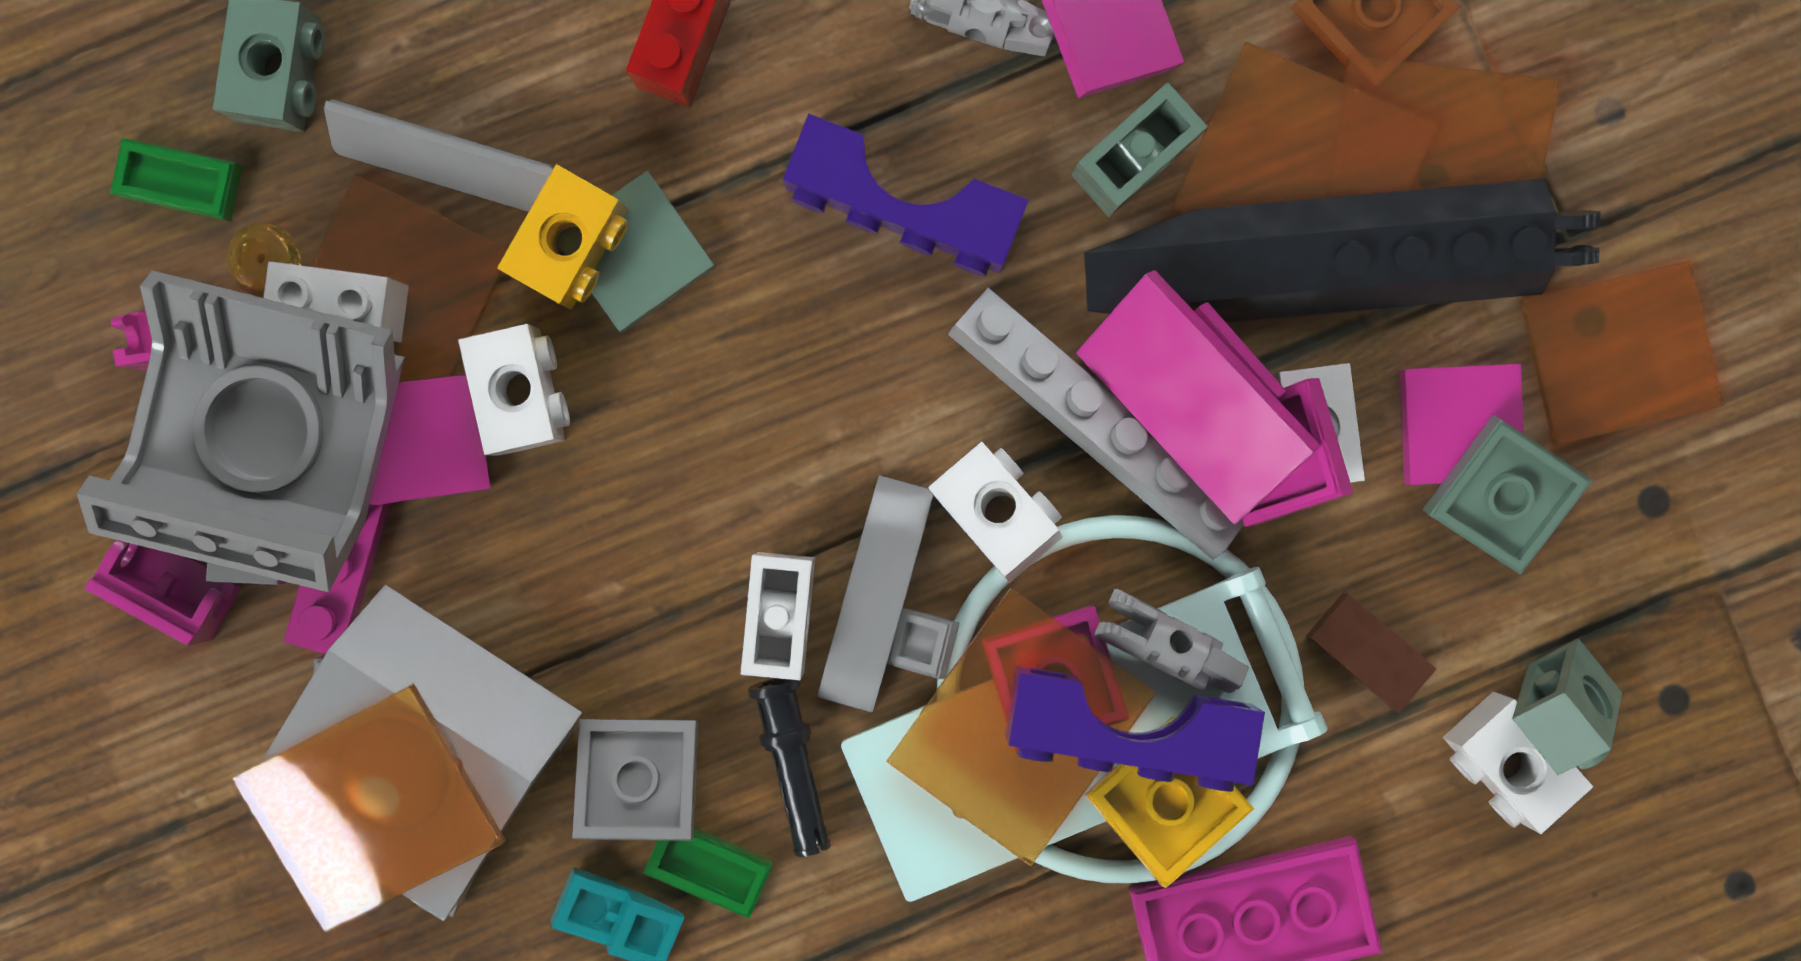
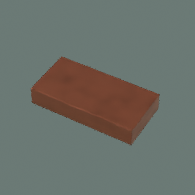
M1343 592L1306 635L1392 710L1398 713L1401 712L1436 671V668L1348 593Z

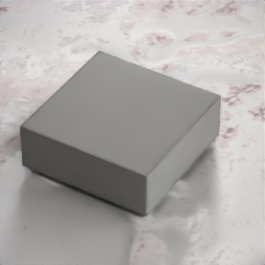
M902 608L887 664L936 679H946L960 622L909 608Z

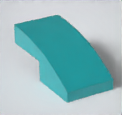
M572 867L550 922L553 929L606 945L609 955L629 961H666L685 917L683 913L647 895L590 872Z

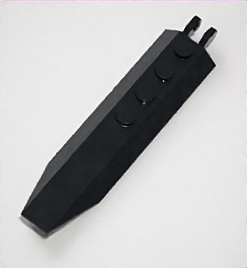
M1543 178L1193 209L1084 252L1087 311L1111 314L1142 277L1154 270L1193 311L1208 302L1225 322L1542 295L1555 271V266H1581L1599 263L1600 250L1591 245H1576L1571 248L1555 249L1556 229L1589 230L1600 226L1601 213L1600 211L1593 210L1556 212L1546 181Z

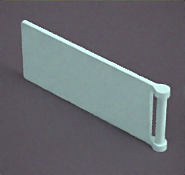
M1260 567L1244 570L1217 584L1157 608L1167 613L1168 616L1175 617L1196 628L1198 631L1223 643L1221 651L1249 667L1242 686L1232 693L1224 692L1209 684L1206 685L1205 689L1199 690L1181 681L1179 678L1171 676L1151 666L1149 663L1141 661L1106 643L1129 717L1128 720L1109 725L1110 727L1134 733L1158 729L1171 717H1177L1187 706L1193 694L1254 704L1265 712L1258 758L1287 746L1311 740L1328 730L1321 712H1314L1265 597L1262 586L1266 584ZM1240 596L1292 718V721L1278 729L1224 601ZM1133 620L1119 624L1122 628L1139 636L1145 627ZM1170 641L1172 649L1176 652L1175 645ZM993 677L848 737L841 744L842 751L903 895L908 902L925 897L1106 822L1084 794L1109 772L1080 767L1077 765L1078 757L1054 753L1053 762H1040L1019 757L1014 747L1008 745L1005 737L1007 723Z

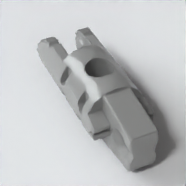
M910 0L909 4L911 14H914L915 18H920L921 21L926 20L927 23L946 28L948 32L1000 49L1046 56L1054 36L1046 11L1024 0Z
M1114 589L1108 603L1110 607L1119 614L1145 627L1139 636L1117 624L1103 621L1099 623L1094 634L1095 637L1141 661L1149 663L1151 666L1171 676L1179 678L1181 681L1199 690L1205 689L1206 685L1209 684L1224 692L1232 693L1242 686L1249 667L1221 651L1223 646L1221 641L1198 631L1196 628L1175 617L1168 616L1167 613L1121 590ZM1170 641L1175 645L1176 652L1172 649Z

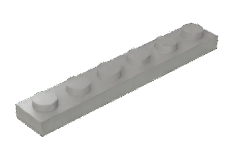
M987 288L954 325L948 335L1212 560L1223 554L1244 525L1243 520L1241 519L1234 525L1113 393L992 290Z

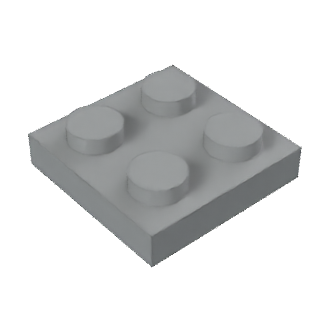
M579 719L572 838L577 840L694 841L699 723L696 720Z

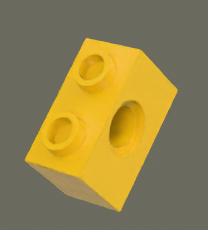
M556 164L497 269L572 310L577 300L581 303L585 302L594 290L600 272L595 270L605 250L614 251L623 239L629 225V221L624 217L629 209L619 199ZM570 227L580 228L582 243L579 249L571 255L561 256L556 246L560 233Z

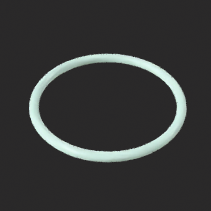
M1126 515L1092 517L1058 526L1057 528L1060 530L1062 539L1034 562L1036 563L1046 556L1072 545L1093 540L1127 538L1158 542L1180 549L1209 564L1226 578L1250 569L1228 549L1212 560L1168 521ZM995 566L983 576L971 591L954 620L960 623L946 679H938L937 700L960 691L963 664L976 627L990 604L1009 584ZM1264 585L1262 586L1263 592L1304 686L1302 665L1292 631L1277 601ZM1282 695L1279 728L1292 721ZM1300 743L1287 746L1272 753L1263 775L1246 799L1253 806L1254 810L1186 871L1199 867L1221 855L1240 841L1260 821L1283 788L1294 764ZM1051 844L1024 855L1046 868L1082 880L1102 883H1139L1156 880L1139 859L1105 860L1085 857L1065 851Z

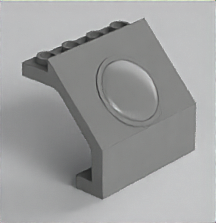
M151 270L140 285L152 337V350L129 445L121 464L110 480L89 475L77 492L88 533L329 592L366 521L405 358L394 354L393 330Z
M384 585L327 651L243 792L307 832L326 847L336 851L364 869L374 878L404 895L420 908L445 921L448 915L453 918L466 900L473 879L534 782L558 750L561 752L573 735L582 712L398 592Z

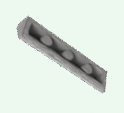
M331 99L325 102L324 113L331 145L337 154L527 212L530 211L554 169L549 164Z

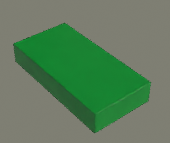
M122 138L110 194L119 198L231 222L243 166L231 161Z
M694 827V841L657 840L643 874L750 919L774 861Z

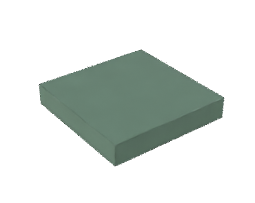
M648 171L612 195L629 209L624 217L629 221V225L617 248L612 252L606 249L595 270L600 272L592 294L622 334L716 268ZM577 227L565 229L557 238V244L565 256L576 252L582 243V233L580 228Z
M1492 415L1422 510L1521 575L1593 480L1502 419Z

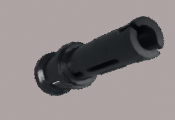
M773 678L748 688L749 697L757 701L764 731L760 734L759 739L765 751L772 753L791 831L794 854L797 857L816 855L820 853L818 846H820L822 851H826L831 847V843L824 824L806 747V742L810 740L811 728L809 723L803 722L796 689L800 687V681Z

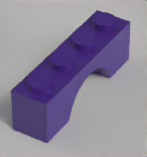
M809 113L782 179L786 190L793 192L791 200L804 208L824 213L826 206L842 211L848 214L845 222L860 230L878 234L880 227L893 231L902 235L899 243L903 246L930 256L933 254L934 248L956 256L955 266L986 277L988 270L1000 273L1029 201L977 179H973L955 196L939 203L918 205L901 201L883 190L872 177L865 159L864 135Z
M1017 666L1005 737L1009 746L1018 747L1017 755L1019 757L1029 760L1053 762L1054 753L1078 757L1077 765L1090 770L1112 772L1114 763L1138 767L1137 775L1147 779L1172 782L1174 773L1197 776V785L1218 791L1232 792L1235 783L1252 786L1254 784L1265 712L1254 704L1193 694L1184 710L1165 726L1147 732H1126L1110 727L1091 712L1084 695L1082 682L1076 675Z

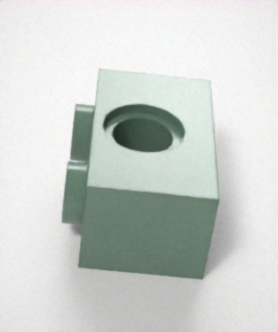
M229 0L213 110L239 123L304 132L306 117L312 115L316 103V90L312 82L315 59L321 57L324 49L325 37L323 27L320 24L321 19L299 2L285 0ZM281 53L282 63L280 68L274 74L266 76L265 65L273 55Z
M1167 82L1077 163L1071 176L1110 218L1191 146L1208 126Z
M1578 638L1528 665L1512 719L1557 775L1577 766L1581 769H1587L1604 760L1612 749L1622 691Z

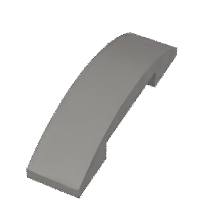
M879 475L817 697L873 712L933 498V494L929 489Z

